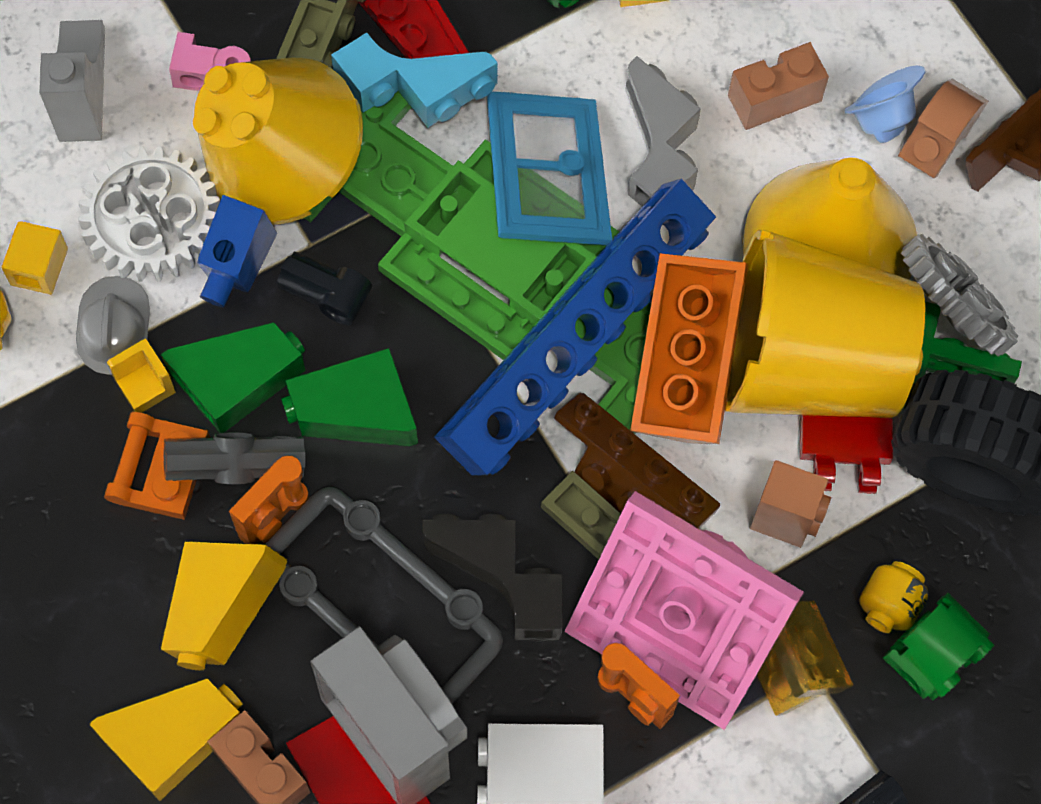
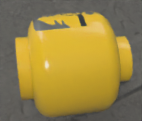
M895 561L892 565L878 566L859 598L862 609L868 614L866 617L867 623L884 633H890L892 629L900 631L910 629L929 598V592L924 585V576L915 568L903 562Z

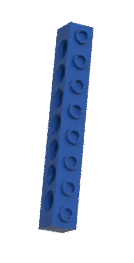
M682 178L660 186L436 434L434 438L471 475H488L489 473L493 475L501 470L511 457L508 451L518 440L520 442L526 440L537 430L540 425L537 419L547 407L549 409L554 408L567 396L569 389L566 386L576 375L581 376L590 370L598 359L595 353L604 343L610 344L623 333L626 328L623 322L632 312L640 311L652 300L653 293L651 290L655 285L660 253L682 256L688 249H695L707 238L709 232L706 228L714 221L716 216ZM662 225L669 232L668 244L661 238L660 230ZM634 256H637L642 264L640 275L636 274L632 266ZM606 287H609L614 295L612 307L608 306L604 299ZM578 318L586 326V334L583 339L577 335L575 330ZM549 350L556 354L558 360L554 372L549 369L546 363V356ZM520 382H523L529 391V397L525 404H522L517 397V387ZM492 414L497 417L500 424L499 432L495 438L489 434L487 429V422Z

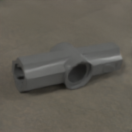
M226 432L215 434L214 438L164 439L165 480L173 481L214 479V482L221 484H246L254 482L255 478H261L278 459L284 456H293L299 460L303 470L302 477H304V438L302 436L255 437L251 433Z

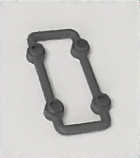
M336 487L321 488L301 506L265 545L281 554L328 505H332L344 516L346 531L351 537L363 541L371 539L445 604L447 620L452 626L463 630L472 628L485 640L441 688L450 703L453 704L498 655L503 645L501 631L483 614L481 598L469 589L456 591L381 525L380 512L372 502L366 500L353 501L347 494ZM286 564V569L279 578L282 596L289 604L293 606L307 605L342 638L358 628L354 622L318 591L316 577L310 569L304 566L291 567ZM367 635V637L370 639V641L373 643L375 647L379 646L373 639H371Z

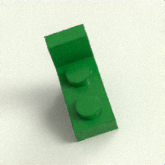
M925 301V328L922 344L923 360L918 375L915 376L913 384L924 376L926 371L934 373L937 370H947L948 372L964 370L969 374L978 375V373L990 375L993 379L1003 382L1004 380L1012 383L1016 382L1019 377L1022 361L1010 358L1007 353L998 357L995 353L991 355L987 350L982 351L967 347L963 341L955 338H934L941 310L939 305Z

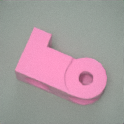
M177 32L169 67L172 85L174 88L200 91L204 84L205 75L211 68L215 66L224 67L239 62H250L251 59L244 49L237 46H228L221 50L196 45L195 34Z

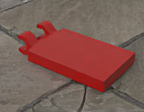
M800 415V460H813V474L828 479L825 491H832V483L835 484V463L858 465V493L876 494L877 486L881 485L880 464L890 465L893 459L891 443L893 438V418Z
M333 716L286 742L289 751L319 804H397ZM424 797L416 804H430L427 797Z

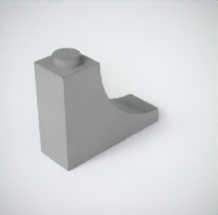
M102 20L60 21L57 53H41L39 93L59 142L102 141L105 27Z

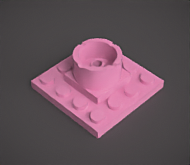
M635 491L628 499L564 632L600 654L603 653L605 647L609 644H623L680 695L678 702L725 730L804 592L748 559L745 553L732 541L728 542L723 539V536L714 532L699 530Z

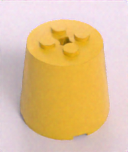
M758 230L750 240L742 262L749 265L725 411L750 414L882 418L897 416L907 401L915 376L918 375L923 360L922 344L925 328V297L922 286L912 280L779 234Z

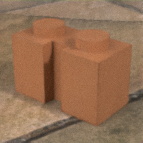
M811 42L779 53L777 65L770 68L763 59L734 70L728 97L745 130L821 102L829 76Z
M775 460L750 529L801 548L807 534L816 537L819 527L825 518L832 498L823 494L828 479Z
M245 710L207 741L214 754L257 804H298L311 793L306 781L282 753L273 761L268 757L274 751L271 741Z

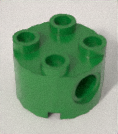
M949 593L936 602L938 606L932 612L927 610L890 647L891 651H888L882 657L923 699L929 697L932 701L938 696L940 698L945 696L961 680V677L956 673L961 666L966 668L971 663L976 664L994 646L988 639L990 633Z

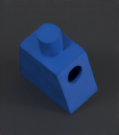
M222 195L198 257L197 263L208 277L200 295L201 299L224 308L233 288L243 292H248L251 289L277 236V232L264 210Z

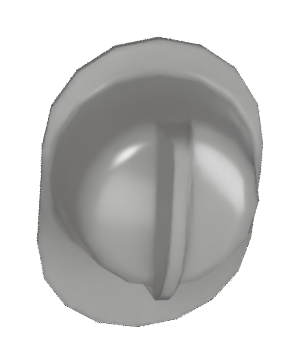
M121 276L102 278L91 284L82 296L76 330L77 351L85 365L97 373L112 375L107 361L141 340L148 338L150 313L148 295L143 287L131 278H122Z

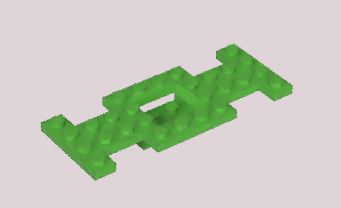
M397 91L386 104L379 107L373 106L364 113L361 111L363 137L360 153L351 175L339 193L401 236L378 263L379 272L504 360L607 245L500 238L497 226L491 143L485 139L465 163L458 160L454 166L396 126L412 108L400 92ZM517 168L522 215L585 219L584 207L531 170ZM330 196L326 197L321 203L310 210L311 215L305 217V219L312 222L332 198ZM611 226L612 240L619 231ZM444 252L509 298L510 306L440 257L441 254ZM606 287L604 299L607 305L612 307L614 295L612 290ZM650 302L640 311L632 312L623 322L626 325L623 333L610 344H603L595 353L598 359L590 369L613 386L598 405L629 430L631 429L651 309ZM578 318L575 330L577 335L583 339L586 334V326Z

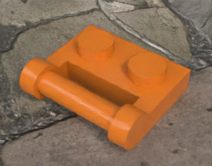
M131 412L127 423V428L130 429L114 481L113 483H108L104 498L118 505L185 520L197 480H165L163 463L164 439L210 438L209 432L199 428L155 419L145 413ZM147 435L159 438L143 491L131 489Z
M284 456L278 459L229 510L238 537L245 544H259L261 541L267 543L281 528L282 522L280 520L290 510H299L309 499L307 487L300 481L303 476V470L297 458Z
M620 643L609 644L602 653V667L599 670L597 679L599 686L602 690L609 693L619 692L630 702L628 709L640 722L647 726L652 722L661 730L673 717L680 695L626 646Z

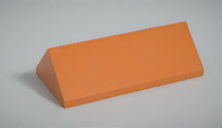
M660 253L630 431L684 443H720L749 264Z

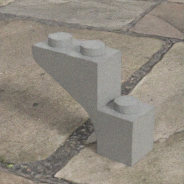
M636 56L628 66L629 79L626 83V92L645 141L648 155L642 165L631 175L628 195L639 205L643 206L662 184L682 178L692 190L694 189L698 169L687 153L682 150L676 151L675 149L697 129L701 108L698 107L692 95L684 90L679 91L669 83L664 73L653 64L648 65L640 57Z

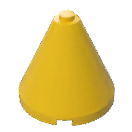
M843 158L809 163L792 168L770 181L757 195L748 212L742 238L743 257L753 235L758 230H765L909 280L912 276L909 272L910 267L903 261L905 257L901 254L902 248L917 235L912 215L895 190L868 163L861 159Z

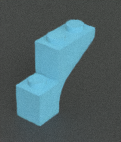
M365 33L331 54L333 70L346 80L354 98L358 100L363 113L373 106L379 107L386 104L392 99L395 92L399 91L427 128L438 121L445 122L457 114L460 107L474 98L477 100L484 98L498 84V62L487 52L407 59L394 56L383 50L373 41L368 33Z

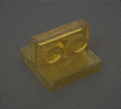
M815 601L798 602L757 673L775 716L785 715L821 695L840 693L853 686L852 680Z

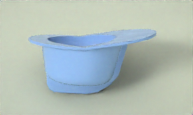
M919 65L906 67L881 78L872 84L854 104L847 107L845 113H853L866 134H874L880 143H887L900 135L905 125L916 116L913 88L925 75L924 67Z

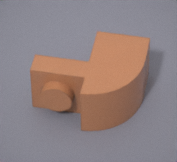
M954 79L946 81L917 120L919 121L898 156L932 178H936L959 141L968 135L989 101Z

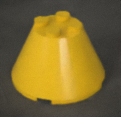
M282 58L239 62L224 67L215 66L206 73L204 84L199 91L195 103L193 126L198 132L209 181L214 183L217 196L221 200L222 195H226L264 210L272 225L294 222L311 215L310 210L328 196L333 198L340 191L357 162L363 137V118L359 102L354 98L346 80L332 68L321 62L307 58Z

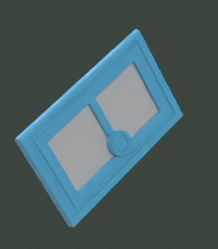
M491 91L487 95L498 236L508 239L608 245L612 241L596 100Z

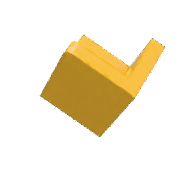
M22 221L17 223L1 267L11 286L50 295L53 294L68 251L61 231Z
M146 338L107 361L114 380L135 412L142 413L176 393L167 370Z

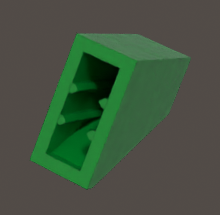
M274 322L167 349L161 354L167 372L219 433L226 432L285 387V380L298 377L305 371L302 354L305 352L303 345L291 331L284 334Z
M389 348L285 380L289 396L281 398L289 424L298 422L302 436L409 447L418 444L417 428Z

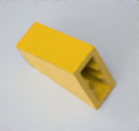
M185 542L161 650L177 658V665L186 669L205 670L206 664L225 665L286 569L287 559L267 545Z
M207 678L96 717L89 725L152 794L161 801L213 752L207 741L240 714L237 709L243 703L225 684L217 689Z

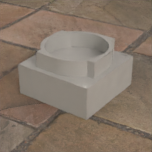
M358 627L311 660L321 700L397 804H416L450 779L448 752L467 739V727L459 718L439 684L405 639L402 640L398 636L393 635L375 647L361 627Z

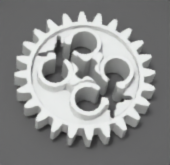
M158 145L153 156L147 155L144 146L139 147L138 157L133 159L126 150L122 151L123 163L119 165L108 158L106 160L109 168L107 174L94 170L93 174L98 185H84L83 188L89 199L79 200L78 202L81 212L84 213L78 217V222L81 229L85 230L81 233L85 244L92 245L90 250L95 259L103 257L102 261L106 270L109 271L118 264L120 276L125 278L133 269L139 282H143L147 271H153L157 282L162 279L164 269H169L175 277H178V264L183 262L192 269L195 267L192 255L194 253L200 254L204 244L203 241L206 239L220 202V198L215 197L217 194L214 183L208 182L209 177L206 168L197 170L194 157H190L182 163L178 149H175L167 158L164 155L162 146ZM132 173L143 203L153 215L158 214L162 227L169 234L173 233L170 223L172 217L179 212L190 213L186 219L174 222L179 241L174 243L168 255L158 224L148 212H142L138 199L131 192L127 194L130 202L129 208L122 214H111L115 208L127 205L121 186L127 184ZM160 181L164 183L158 189H146L153 182ZM141 238H155L152 243L146 246L136 245Z

